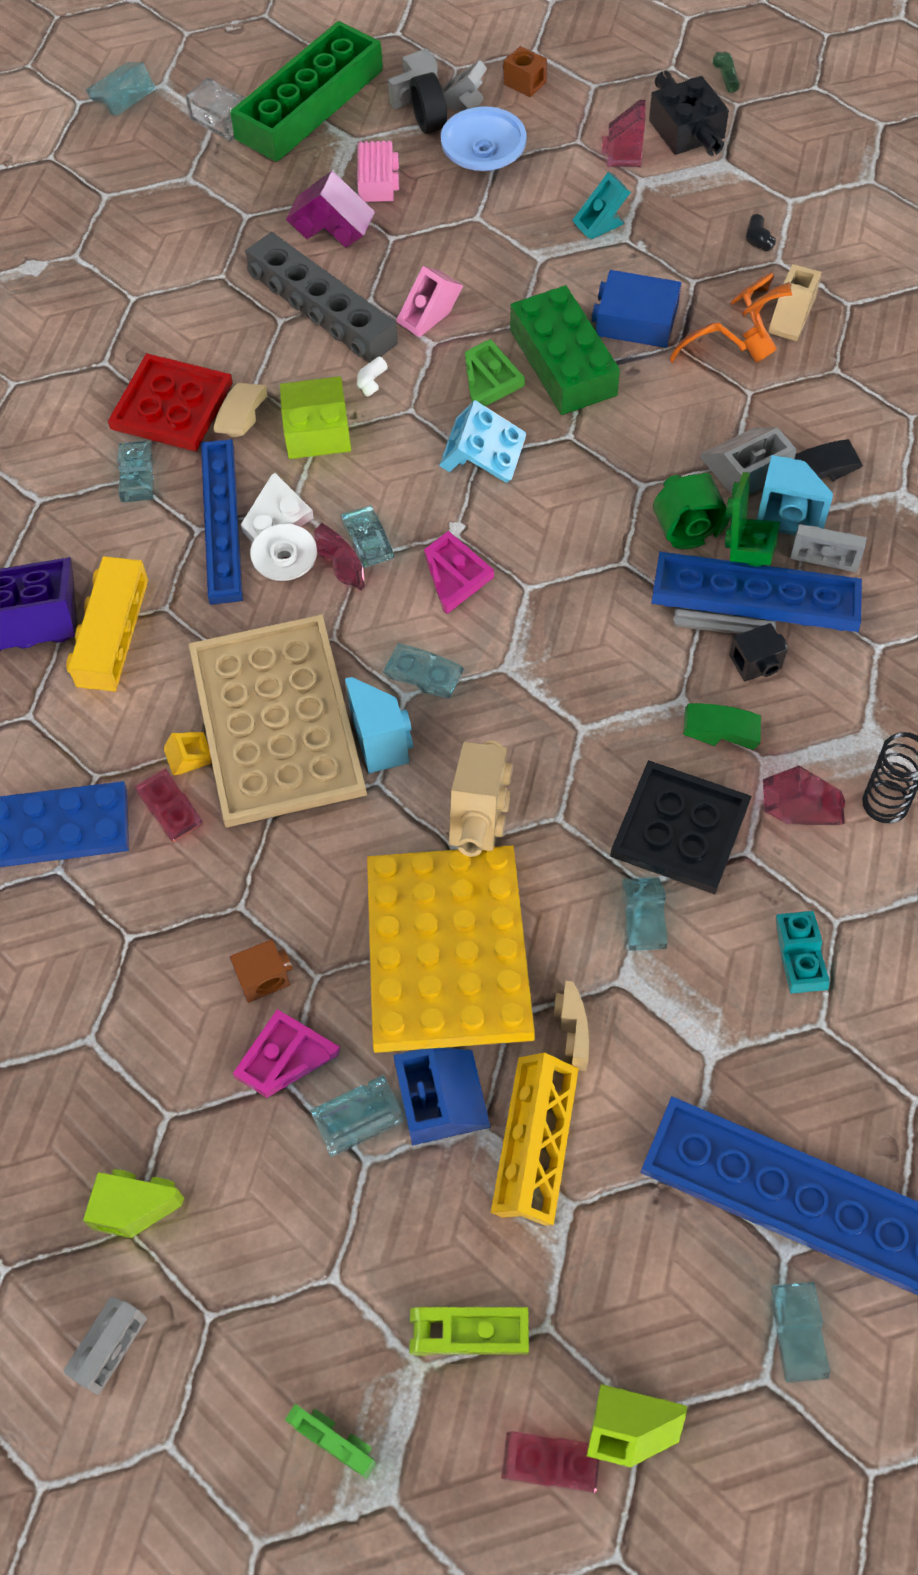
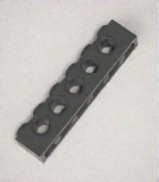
M270 232L245 250L248 262L247 270L252 278L260 280L275 295H280L287 300L295 310H300L307 315L315 325H320L327 330L335 340L341 341L350 347L355 355L362 356L368 362H371L378 356L382 357L398 344L396 321L275 233Z

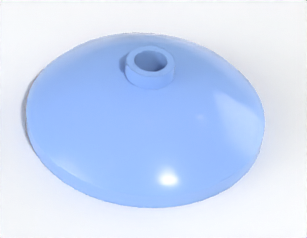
M474 107L455 114L445 123L441 132V146L445 155L463 168L473 171H493L503 168L519 158L526 147L527 134L523 123L512 113L495 107Z

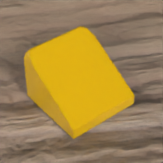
M204 732L171 733L164 746V752L173 775L184 774L212 764L209 745Z

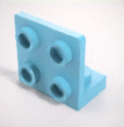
M474 400L456 417L439 466L450 472L459 463L463 465L469 460L503 482L508 483L513 477L526 432Z

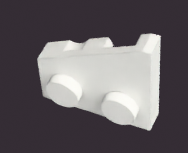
M274 473L241 523L242 532L253 543L256 536L270 526L277 524L303 526L314 519L313 510Z

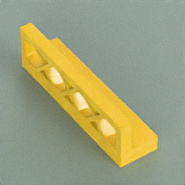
M545 1052L518 1057L490 1213L502 1218L522 1216L542 1225L550 1226L554 1225L579 1068ZM554 1070L564 1075L562 1090L559 1093L556 1092L552 1082ZM552 1108L557 1119L555 1129L552 1132L546 1122L547 1110ZM544 1147L550 1157L549 1168L545 1171L539 1161L540 1150ZM538 1186L544 1198L542 1211L531 1208L533 1192Z

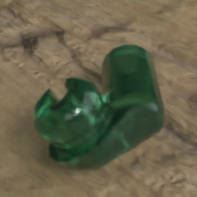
M727 51L723 53L717 52L713 57V66L720 68L727 91L734 93L740 88V83L732 55Z

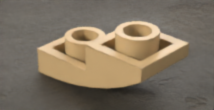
M237 383L229 392L219 410L214 424V432L226 433L230 437L244 435L256 422L255 409L267 398L266 385Z
M565 981L564 994L556 993L554 1017H561L560 1031L568 1032L565 1056H573L572 1066L579 1068V1071L587 1072L589 1060L587 1016L574 982Z

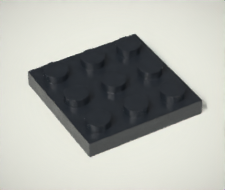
M648 760L612 846L610 857L716 894L752 796Z

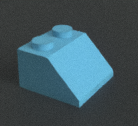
M771 455L757 520L780 521V533L794 536L799 524L817 526L824 529L833 493L805 461Z
M353 677L345 678L350 714L368 774L408 764V749L414 747L410 734L412 727L407 710L400 711L396 697Z

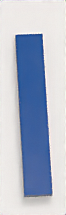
M233 439L201 442L208 600L210 605L243 601Z

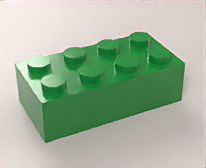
M567 285L510 304V331L561 415L618 396L620 368Z

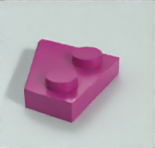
M447 531L424 549L426 563L442 609L446 614L494 578V569L450 531Z
M277 1009L233 1072V1076L238 1081L268 1098L337 1057L341 1052L340 1046Z

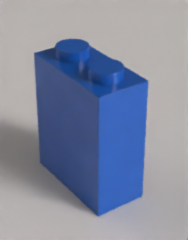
M610 270L607 281H601L598 300L601 302L600 304L595 303L593 307L591 321L596 323L597 334L600 337L667 348L679 305L682 282Z

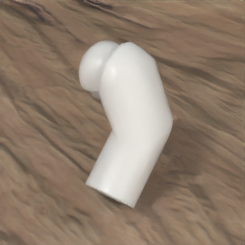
M378 356L358 372L357 388L361 389L367 397L379 389V385L373 379L388 369L382 357Z

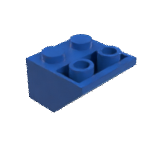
M432 1048L393 1055L412 1146L490 1128L472 1050Z

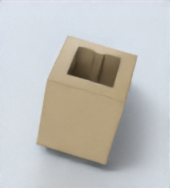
M792 264L784 281V284L787 282L791 283L792 296H784L778 299L769 327V334L798 342L815 302L822 272Z

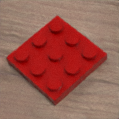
M146 353L108 419L110 430L197 452L233 384L232 375Z

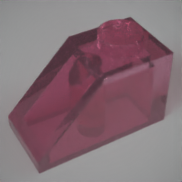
M646 100L637 101L609 123L608 136L602 137V154H607V167H641Z

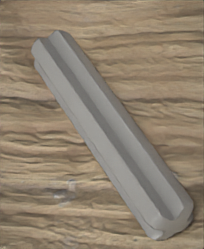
M679 607L675 609L673 621L676 627L731 634H741L772 623L774 629H776V621L744 616L737 617L730 614L708 611L701 612Z

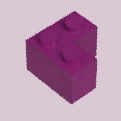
M332 170L297 196L285 220L306 239H309L325 228L346 248L364 236L375 211Z

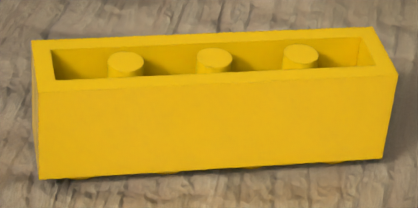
M103 556L99 569L94 571L93 590L91 596L85 599L84 619L82 624H79L76 628V645L73 653H69L66 662L67 672L70 673L76 687L116 692L148 584V577L142 560Z

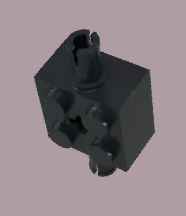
M664 71V74L660 72L654 81L659 90L653 91L651 94L650 123L674 155L701 146L706 149L709 156H714V152L716 155L719 154L724 147L722 139L725 138L729 109L702 75L676 83L669 71Z

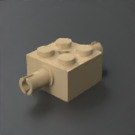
M494 740L486 741L483 744L463 742L451 789L449 845L458 846L459 851L466 856H477L482 850L493 851L496 836L503 837L506 815H501V812H508L511 791L505 788V785H510L513 763H506L507 747H503L502 744Z

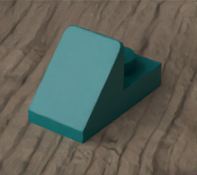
M607 172L572 221L589 239H594L620 227L625 222L616 212L631 192L614 174Z

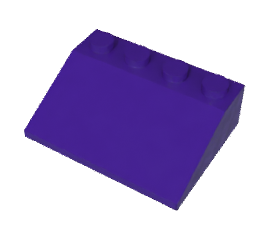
M71 557L0 569V651L12 647L30 648L37 643L47 641L60 643L75 637L77 614Z

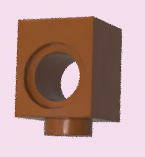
M519 46L504 60V85L531 97L546 83L547 58Z
M273 939L229 956L248 1003L290 986L286 972L293 970L285 949L277 951Z

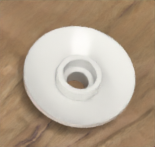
M277 524L264 529L256 536L251 545L250 556L253 566L264 577L276 581H288L304 575L311 569L317 557V547L312 535L304 528L293 524Z

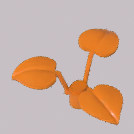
M772 272L743 289L730 302L732 306L744 298L747 308L742 314L745 316L750 313L754 323V327L743 333L744 341H741L720 323H711L685 337L671 353V363L673 364L680 350L688 343L702 335L715 331L722 332L737 344L741 351L748 349L755 363L777 350V347L765 329L759 312L767 301L784 296H792L791 283L787 282L777 286L752 303L750 298L754 292L769 290L774 278Z

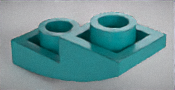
M814 911L776 914L780 952L790 994L828 990L830 979L821 952L823 940Z

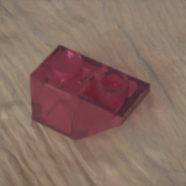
M798 765L763 779L764 811L786 824L841 825L845 823L843 810L845 798L842 791Z

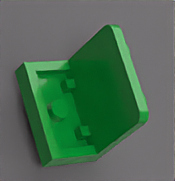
M743 472L740 481L734 482L732 497H729L727 502L726 517L731 518L730 528L726 530L725 548H730V562H741L750 566L771 565L780 534L781 522L747 519L750 473Z

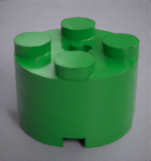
M709 473L693 474L684 477L673 475L667 478L663 483L664 488L658 493L653 502V511L665 538L671 542L672 547L680 550L694 549L706 544L705 538L712 534L715 538L718 537L726 529L730 518L726 517L727 507Z

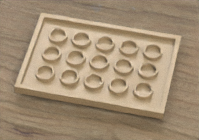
M323 614L188 644L226 828L367 796Z

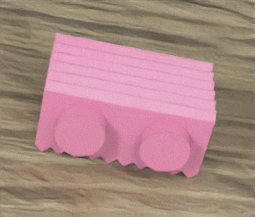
M377 140L370 143L360 141L358 143L357 182L359 197L364 202L394 201V191L399 190V174L394 172L399 170L398 152H393L390 140L387 142L384 140L379 142Z

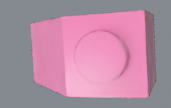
M422 266L396 322L416 336H423L451 312L463 285L442 271Z

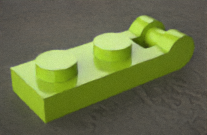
M528 1307L410 1308L409 1323L414 1324L413 1339L409 1340L410 1355H529ZM443 1323V1338H430L431 1324Z

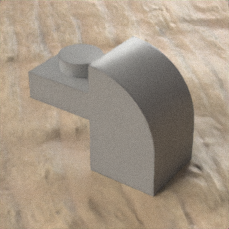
M427 48L402 57L403 74L388 79L389 103L394 109L412 103L410 94V80L412 77L432 72L438 78L437 61Z

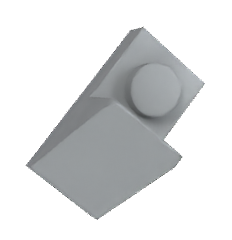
M481 60L475 62L444 85L442 91L447 108L461 112L466 109L479 107L484 97L478 91V87L482 84L483 81L480 78L487 69Z

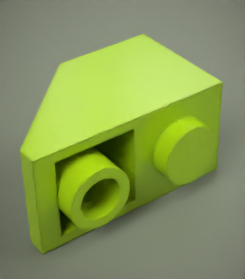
M113 1169L111 1174L98 1172L83 1222L94 1231L132 1238L181 1207L184 1197L175 1188L173 1181L164 1178L152 1177L150 1182L136 1180L135 1174L124 1170Z
M600 1384L587 1456L633 1467L679 1443L687 1413V1405Z

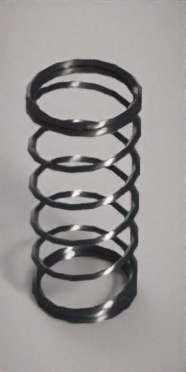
M899 732L891 735L884 741L862 797L866 813L878 822L895 823L902 820L907 815L918 790V780H916L918 779L917 763L902 753L891 752L886 754V751L889 748L899 746L912 750L918 756V751L907 744L894 743L888 745L892 740L899 737H909L918 742V735ZM901 756L909 760L914 765L916 771L911 772L906 766L897 762H888L886 757ZM892 765L901 767L905 769L907 772L897 770ZM885 774L890 779L905 782L907 787H902L900 784L890 780H882L880 775ZM884 785L888 789L900 791L903 796L892 797L885 795L877 786ZM874 788L884 798L891 800L905 799L906 802L892 806L882 804L875 799L871 789ZM869 794L872 801L881 807L888 809L906 807L895 814L880 813L871 807L867 795ZM882 817H895V818L888 819V818H882Z

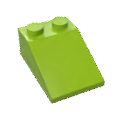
M341 376L280 384L283 429L289 459L352 452Z

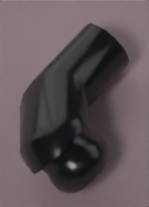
M754 214L750 217L746 240L756 248H762L765 252L770 251L774 247L776 239L771 236L770 231L763 228L764 217Z

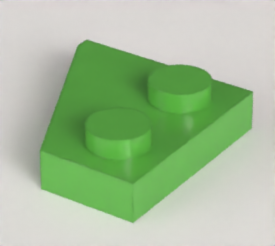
M491 339L465 351L471 403L476 400L480 404L487 406L525 386V377Z
M294 1404L285 1421L294 1430L367 1479L376 1465V1462L368 1456L372 1447L351 1433L345 1440L332 1430L336 1423L315 1408L309 1414Z

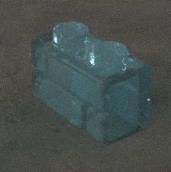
M384 1075L368 1082L366 1087L361 1085L310 1110L330 1158L403 1123L401 1109Z

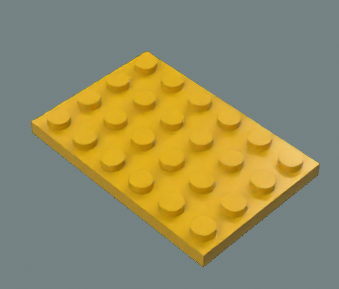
M514 845L497 846L493 848V851L482 850L477 856H466L459 849L367 856L374 1053L535 1041Z

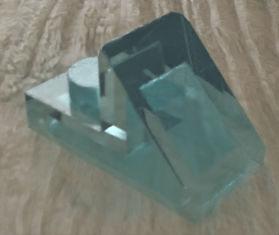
M660 878L622 879L629 951L667 949L668 940L664 915L666 893Z

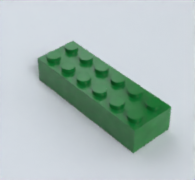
M338 20L230 110L235 140L278 162L383 71L381 41Z

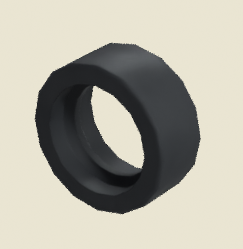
M430 72L412 77L410 80L411 101L421 131L429 133L443 129L447 122V109L442 87L435 73Z

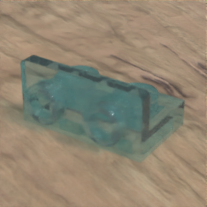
M126 62L87 88L86 91L91 100L103 101V103H106L111 115L117 116L154 91L155 86L143 62Z

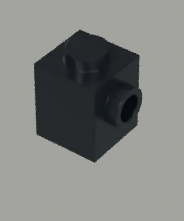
M772 623L733 636L729 656L742 679L746 682L762 675L764 677L771 676L782 669L788 647L783 635L777 634Z

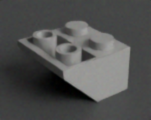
M757 427L701 453L700 458L731 495L734 482L740 481L743 472L750 473L749 495L764 488L771 455L794 459L797 449L778 427Z

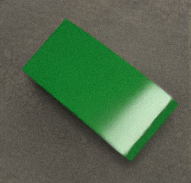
M688 703L685 707L683 735L715 746L721 739L754 750L761 740V715L724 705Z

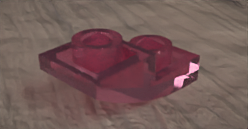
M321 523L314 530L318 553L328 561L333 560L335 576L340 582L345 585H352L362 591L365 587L363 567L358 556L338 533L324 523Z
M166 768L135 786L136 792L172 843L203 825V821L186 795L182 794Z
M509 1431L506 1434L501 1479L596 1493L599 1459L587 1456L589 1443Z

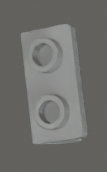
M799 524L790 559L857 572L867 537Z
M110 1297L64 1368V1374L99 1396L144 1325L147 1317L126 1301Z

